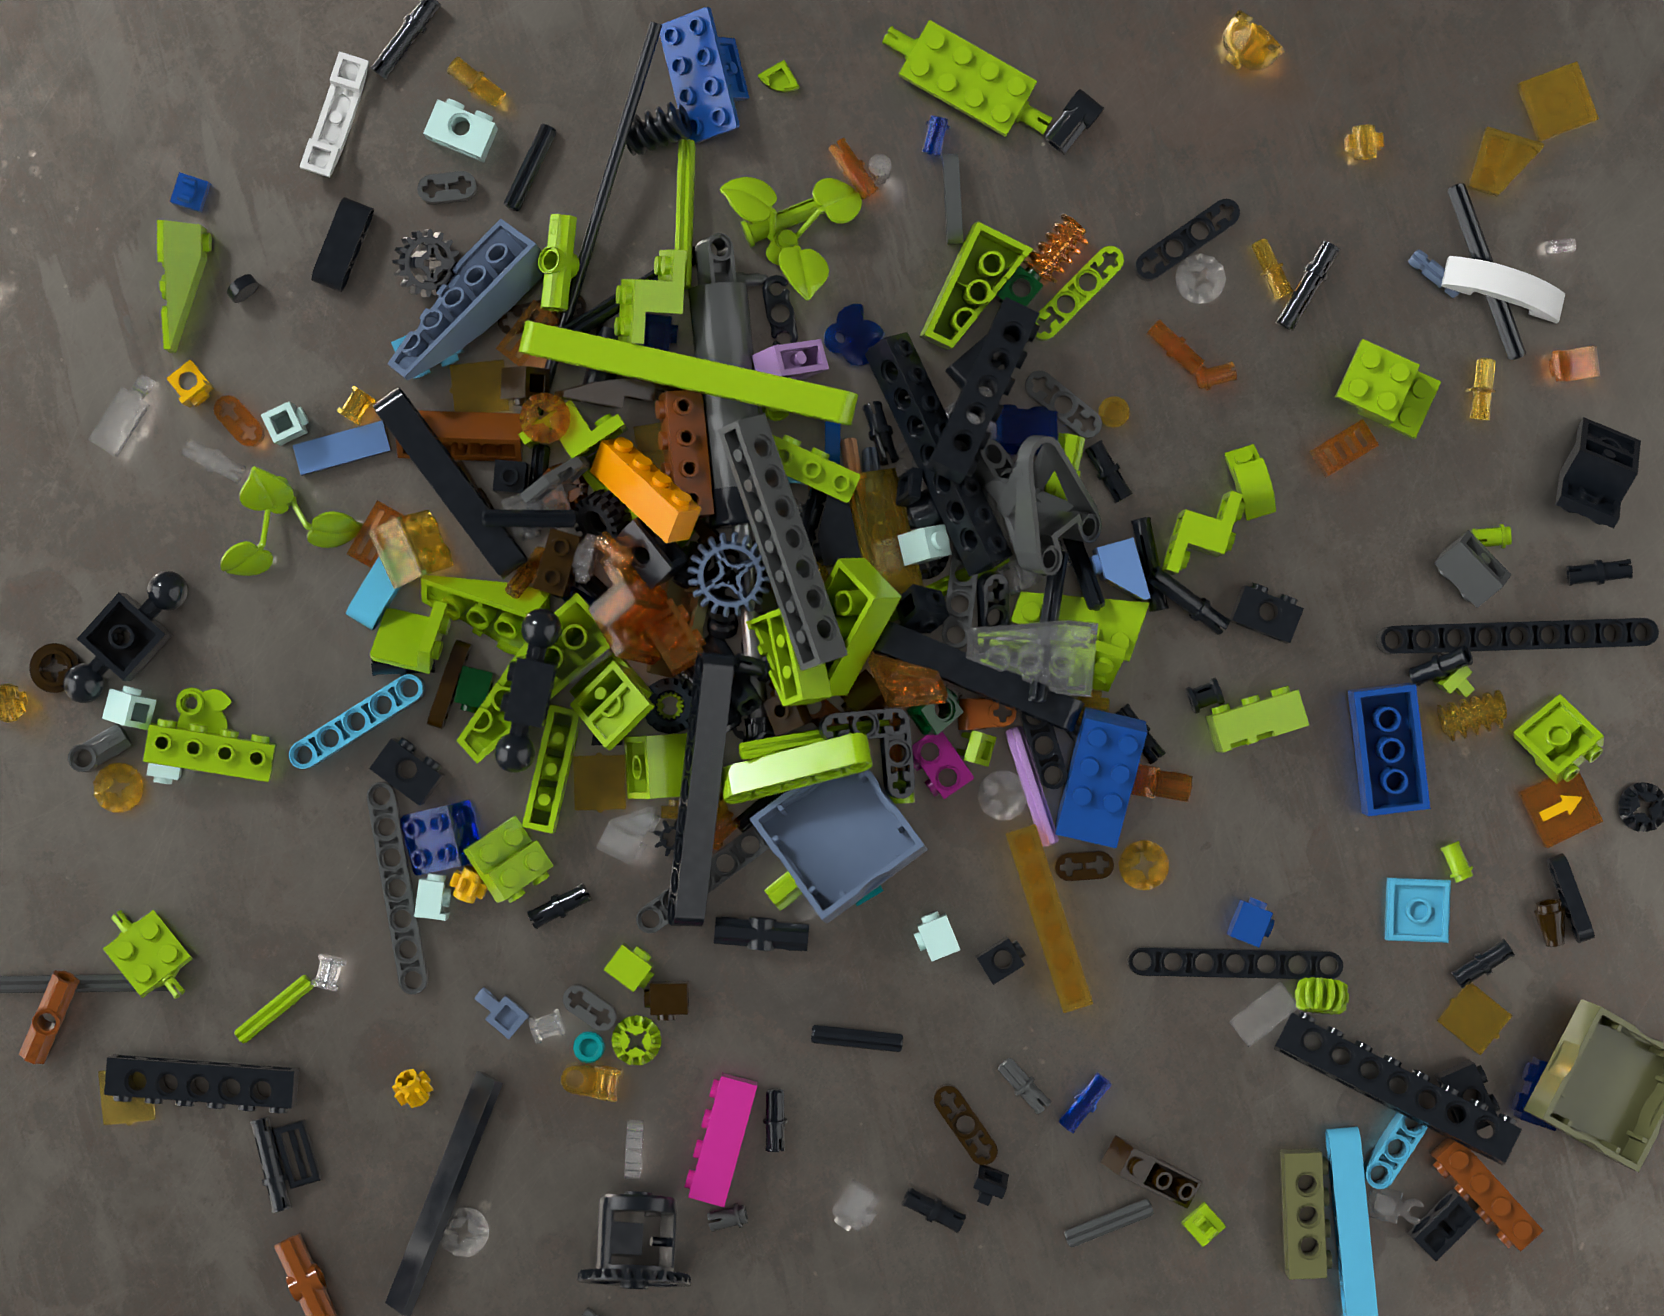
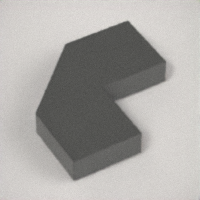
M576 456L544 474L524 490L520 496L526 503H538L561 484L573 483L592 467V463L587 456Z

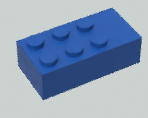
M1401 683L1348 690L1362 813L1369 817L1431 809L1416 684Z
M1085 707L1067 774V781L1055 820L1056 835L1117 848L1147 736L1146 721Z

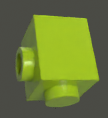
M623 943L604 968V971L634 992L638 986L644 989L652 979L654 974L650 969L654 964L649 961L652 956L639 946L632 949L626 943Z

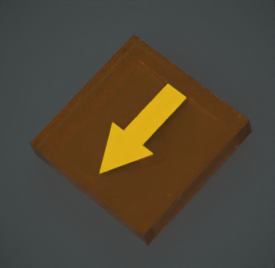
M1580 772L1569 782L1562 779L1556 784L1548 777L1518 792L1545 848H1550L1603 822Z

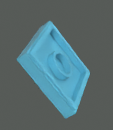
M1387 878L1385 940L1449 943L1451 880Z

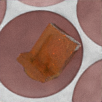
M1596 346L1552 351L1553 358L1549 359V369L1551 376L1556 378V382L1565 383L1600 377Z

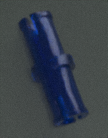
M1097 1072L1083 1092L1075 1095V1102L1058 1122L1074 1134L1090 1112L1094 1113L1096 1111V1104L1113 1084Z

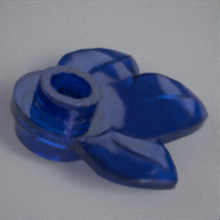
M851 304L838 312L836 323L830 325L825 330L823 340L829 351L835 354H842L847 362L852 365L862 366L869 364L865 353L868 351V348L881 340L884 330L877 323L864 320L862 304ZM836 333H841L844 336L843 343L836 340Z

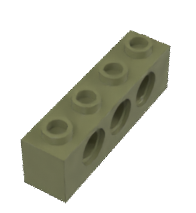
M1318 1148L1280 1150L1285 1274L1290 1280L1327 1278V1269H1332L1331 1251L1326 1250V1238L1331 1236L1329 1219H1325L1324 1207L1329 1206V1191L1327 1187H1323V1175H1328L1327 1157L1322 1156V1152ZM1311 1175L1313 1178L1311 1187L1305 1190L1299 1189L1298 1181L1300 1177ZM1305 1206H1312L1314 1208L1313 1217L1307 1221L1300 1220L1299 1213L1301 1209ZM1308 1237L1314 1238L1315 1247L1309 1252L1301 1251V1242Z

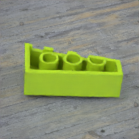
M980 222L971 225L919 337L945 350L952 349L978 318L979 314L996 296L1001 287L1014 274L1019 265L1032 252L1033 248Z
M1019 592L1010 617V623L1038 632L1044 593ZM1062 595L1056 639L1062 640L1066 630L1125 649L1126 653L1123 661L1130 662L1149 602L1105 599V606L1101 607L1099 611H1094L1087 608L1084 597Z

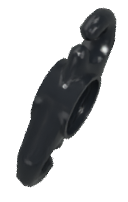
M780 275L770 276L762 287L767 320L771 326V337L776 339L780 333L787 332L791 337L789 343H796L799 338L794 308L789 299L790 291L784 289L780 295H773L770 291L772 284L779 283L785 287L788 285V280ZM777 305L787 307L790 312L788 319L784 322H776L771 316L772 309ZM774 341V342L772 343L773 346H774V345H782V344H781L780 342H778V341Z

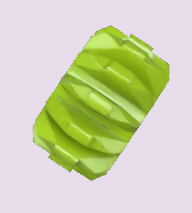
M1303 978L1298 981L1297 989L1295 990L1296 1007L1304 1012L1322 1015L1341 1014L1346 1011L1347 1003L1349 1002L1348 985L1332 978Z

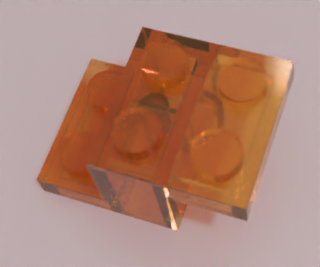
M607 553L600 560V563L612 581L613 586L592 604L588 610L616 657L654 665L661 659V656L655 648V640L648 633L672 611L667 601L668 596L660 586L651 590L624 556L621 557Z

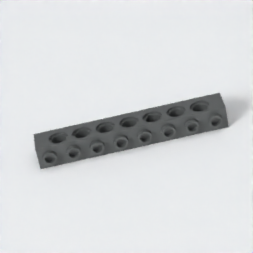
M761 414L737 420L718 429L801 671L848 655L766 415Z

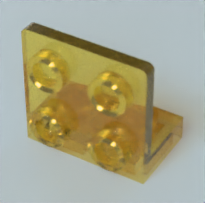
M429 510L397 517L369 531V535L394 589L400 588L424 575L445 570L454 565L450 549L444 544L438 530V523Z

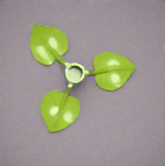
M740 177L725 183L719 190L727 198L735 212L745 220L761 223L770 216V233L767 238L771 242L766 249V256L772 263L780 265L788 281L806 301H809L825 283L829 275V267L825 259L815 250H801V247L798 246V239L824 211L832 222L843 224L852 221L858 215L862 206L861 196L853 187L837 179L824 178L815 184L812 191L813 199L821 207L811 215L796 233L787 229L776 233L777 212L772 206L777 201V195L767 183L753 177Z
M254 466L247 481L241 488L239 497L240 502L246 508L256 511L265 510L260 543L256 546L251 542L244 541L233 545L223 555L220 567L223 572L240 576H253L267 571L273 564L272 553L264 550L271 512L275 514L285 513L288 511L289 506L293 507L303 527L306 530H310L307 534V541L317 547L333 548L348 543L360 533L363 523L357 522L347 514L333 511L319 514L312 520V524L309 523L297 504L293 488L289 485L288 480L285 477L275 476Z

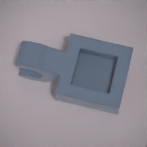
M484 986L474 998L490 1011L485 1020L508 1039L512 1037L530 1015L508 995H505L499 1001Z

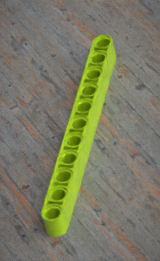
M525 321L519 347L520 353L848 426L852 425L858 394L841 389L532 321Z

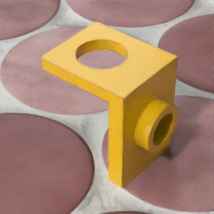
M188 360L167 377L169 383L181 396L178 400L188 407L193 405L197 407L209 398L210 395L208 393L214 389L192 360ZM186 372H192L197 377V384L190 390L183 389L179 382L181 375Z

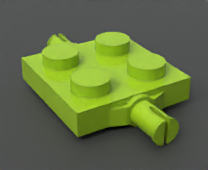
M122 910L116 912L123 923L115 914L111 917V920L115 922L122 932L103 950L141 998L164 985L174 996V999L180 997V995L173 986L183 995L185 989L176 980L175 976L183 966L192 960V957L156 912L152 910L141 920L134 923L128 920Z

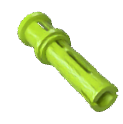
M811 198L777 211L776 233L807 221L821 206ZM770 216L761 223L746 222L745 220L740 222L750 248L755 246V242L767 238L770 233Z

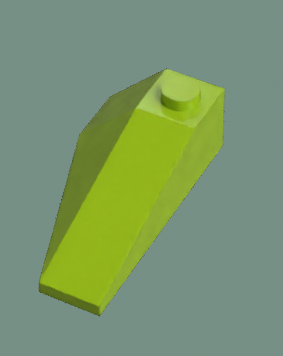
M157 220L158 262H162V267L165 270V274L159 280V289L162 293V298L167 300V306H162L161 310L163 348L170 353H176L207 262V252L212 250L211 233H207V229L201 224Z
M423 575L421 578V599L423 603L432 608L435 601L447 603V616L451 617V620L460 619L473 627L471 632L479 637L482 634L487 635L498 642L497 648L512 655H516L525 642L521 633V624L524 617L535 609L544 608L550 610V593L524 584Z

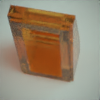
M1361 419L1309 452L1326 478L1379 446L1364 419ZM1355 430H1360L1368 445L1362 447L1354 433ZM1347 435L1357 449L1355 453H1352L1344 440V437ZM1339 442L1347 458L1342 459L1334 443ZM1328 448L1337 464H1331L1323 451L1324 449Z

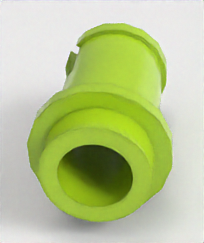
M1500 524L1499 527L1473 528L1471 530V533L1485 547L1501 546L1502 549H1505L1506 545L1512 544L1510 526L1504 527V524Z
M1459 841L1441 848L1452 872L1449 875L1450 878L1454 877L1457 883L1473 876L1471 870L1474 868L1469 866Z

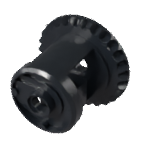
M627 1191L624 1194H608L600 1197L596 1268L581 1270L578 1273L577 1282L620 1286V1288L624 1289L691 1286L689 1274L674 1272L677 1201L672 1197L653 1195L651 1192ZM645 1212L644 1217H661L660 1237L651 1236L650 1246H659V1266L611 1264L612 1256L634 1257L642 1255L643 1223L613 1221L614 1213Z

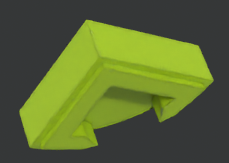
M785 60L757 75L766 87L776 92L786 93L800 89Z

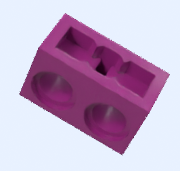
M943 731L938 735H925L912 744L914 768L916 771L924 770L929 778L924 783L934 797L940 794L945 799L974 779V776ZM926 743H934L938 747V756L932 761H927L921 756V748ZM950 768L955 772L956 781L953 785L943 786L940 784L938 777L943 769Z

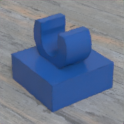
M179 172L170 202L202 213L211 183Z

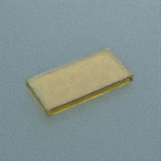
M896 468L858 473L861 477L851 497L850 505L863 558L870 562L898 594L904 593L912 584L924 586L919 564L904 566L898 535L910 532L911 530L905 507L896 505L898 484Z

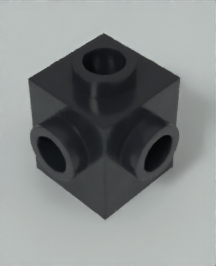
M912 584L901 595V599L896 606L901 626L924 633H932L949 617L942 591Z

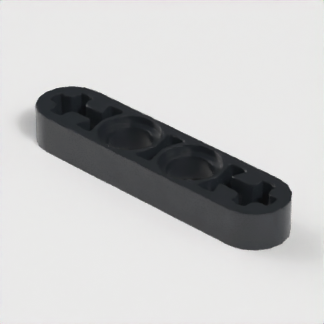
M1221 199L1149 248L1135 262L1136 275L1144 281L1155 280L1225 232L1239 219L1240 208L1238 204L1231 199ZM1220 206L1224 209L1230 207L1233 211L1230 215L1231 220L1228 221L1226 218L1218 221L1215 225L1220 229L1215 231L1212 221L1206 215L1210 214L1211 219H1213L1221 212ZM1203 223L1207 226L1208 236L1205 239L1198 240L1192 235L1191 228L1194 224ZM1176 240L1182 244L1183 252L1180 256L1171 257L1167 254L1166 244L1169 241ZM1159 249L1162 258L1169 264L1164 266L1162 260L1154 267V274L1150 271L1144 273L1141 269L1144 265L1143 260L1146 259L1148 262L1156 259L1159 255L1154 251Z

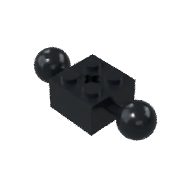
M162 571L154 575L147 587L148 599L142 606L127 593L118 592L80 634L77 640L91 651L95 658L89 664L82 663L71 667L65 674L63 686L70 699L78 703H89L96 700L104 689L103 675L109 669L123 681H132L172 637V634L155 618L162 610L177 609L185 602L188 595V587L181 575L173 571ZM122 631L130 633V640L128 643L121 642L124 638L121 635Z
M544 608L532 610L522 621L521 633L524 640L528 643L526 656L521 655L517 657V661L510 662L507 681H512L510 692L503 694L500 712L505 713L504 720L511 721L512 723L510 732L501 737L497 742L494 754L498 765L510 773L522 772L529 768L534 761L535 748L532 741L528 738L530 726L542 728L545 725L558 663L545 661L547 648L553 646L559 640L562 625L554 612Z

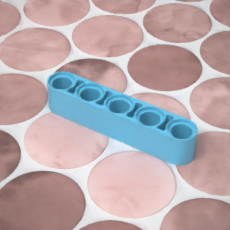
M413 674L399 677L296 742L289 751L290 762L299 769L315 767L420 701L426 693L427 686L425 681L420 676ZM410 679L418 684V692L413 697H408L403 691L405 682ZM382 696L388 697L392 702V708L386 714L381 713L377 708V702ZM355 713H361L365 718V725L359 731L355 730L351 725V718ZM330 729L335 730L339 736V741L334 747L328 746L324 740L326 732ZM303 746L309 747L312 751V759L307 764L301 762L298 757V752Z

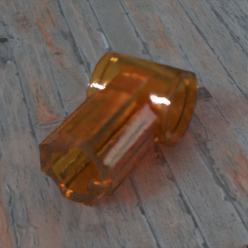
M1139 764L1131 795L1154 799L1156 796L1188 802L1193 776L1162 771L1158 767Z

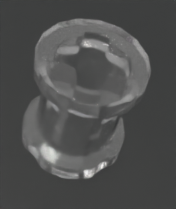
M319 954L320 965L316 978L311 980V984L322 989L338 991V977L341 967L346 965V960L328 954Z
M559 1008L554 1009L552 1014L537 1019L534 1017L528 1018L530 1030L536 1044L542 1043V1039L557 1034L561 1036L567 1035Z

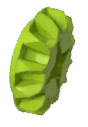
M635 1015L623 1019L617 1024L612 1033V1048L618 1059L628 1065H644L656 1057L661 1047V1034L657 1025L644 1016ZM626 1031L630 1034L633 1033L635 1036L646 1031L647 1033L641 1041L646 1051L638 1046L627 1050L626 1048L629 1046L628 1044L631 1039Z

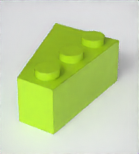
M1288 685L1271 690L1272 696L1260 700V696L1257 694L1241 699L1242 705L1230 708L1229 703L1211 708L1213 714L1207 715L1205 718L1215 751L1224 753L1235 747L1245 744L1249 745L1265 738L1309 726L1299 689L1290 691Z

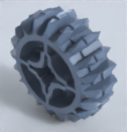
M735 531L732 533V541H726L725 532L720 533L721 542L718 544L712 536L708 537V543L711 548L708 549L705 545L700 544L698 549L704 554L703 557L693 554L691 560L698 563L699 566L688 567L689 573L697 574V577L689 579V585L699 584L700 588L693 592V596L698 597L701 594L706 596L700 603L702 607H705L709 601L713 602L714 604L711 609L713 614L717 612L719 606L724 607V617H728L729 608L735 607L736 616H741L740 606L745 605L748 612H752L753 606L750 603L752 599L759 605L763 603V599L757 593L760 591L764 594H769L770 592L767 586L762 585V582H770L768 575L763 573V571H766V568L761 563L763 560L761 554H756V551L759 549L757 542L751 548L747 546L750 540L749 535L744 536L742 543L737 542L738 532ZM736 549L744 552L750 558L738 563L732 562L724 554L723 550ZM714 555L720 571L711 580L706 582L704 568L710 557ZM724 563L727 567L731 566L732 569H740L736 574V584L735 582H729V579L728 581L725 579L720 580L725 575ZM755 566L757 580L752 590L746 593L741 577ZM728 586L738 598L725 599L717 596L711 590Z

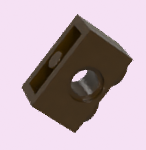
M550 528L533 588L569 598L586 538Z

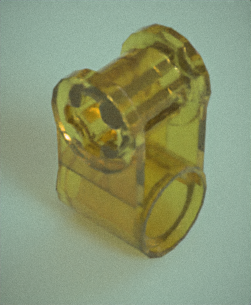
M572 1062L563 1069L561 1084L567 1092L616 1102L618 1096L615 1092L618 1076L622 1075L623 1070L605 1065ZM572 1070H578L583 1074L584 1081L579 1085H572L567 1081L566 1075ZM608 1077L607 1088L604 1089L605 1078Z

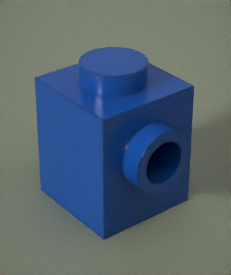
M1250 897L1248 902L1240 899L1226 934L1259 948L1263 937H1269L1275 920L1271 919L1273 913L1266 910L1268 904Z

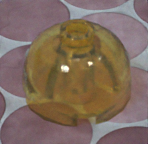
M1239 9L1224 28L1222 35L1223 46L1228 51L1225 58L1238 70L1242 66L1249 70L1259 71L1268 68L1285 51L1281 49V44L1262 25L1258 26L1254 22L1250 23L1252 17Z

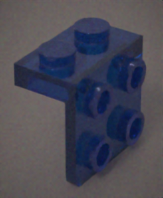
M470 800L406 814L401 817L412 871L416 876L471 864L463 850L479 840Z

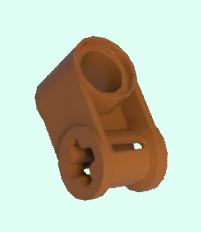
M985 698L959 699L958 704L963 713L958 717V730H978L1009 726L1014 722L1017 712L1006 707V709L1012 711V715L1006 717V722H1000L999 717L993 714L994 710L999 709V703Z

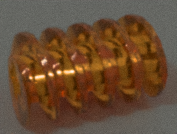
M1064 213L1061 215V220L1064 224L1055 222L1052 226L1056 234L1047 232L1045 239L1048 243L1039 242L1037 244L1040 253L1032 251L1029 254L1032 263L1023 261L1026 267L1036 271L1044 281L1054 284L1057 280L1053 272L1065 273L1061 262L1071 265L1073 261L1068 254L1070 252L1077 255L1081 253L1076 244L1078 242L1086 246L1089 244L1084 236L1086 230L1076 220Z

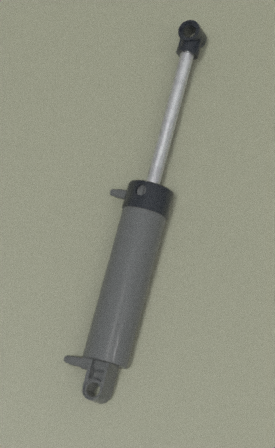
M723 233L713 234L700 240L695 247L698 286L688 289L694 355L700 359L755 370L752 361L754 349L747 286H760L769 277L766 274L736 272L734 248L731 239ZM711 243L717 249V256L711 250ZM703 394L714 515L709 516V525L713 529L732 528V533L734 531L738 532L737 542L742 543L744 536L749 535L750 540L747 546L751 548V525L718 429L737 420L760 415L759 406ZM737 550L740 556L738 559L735 557V562L738 563L750 557L744 552ZM754 567L741 577L746 593H749L756 583ZM752 599L750 601L753 606L752 612H748L745 605L740 606L744 655L762 659L763 655H760L757 646L760 644L755 631L749 630L746 621L759 617V614L754 612L755 601ZM750 676V681L763 701L767 700L766 682L758 681L757 677ZM761 703L760 708L752 712L750 718L744 719L746 737L743 742L776 737L764 705Z

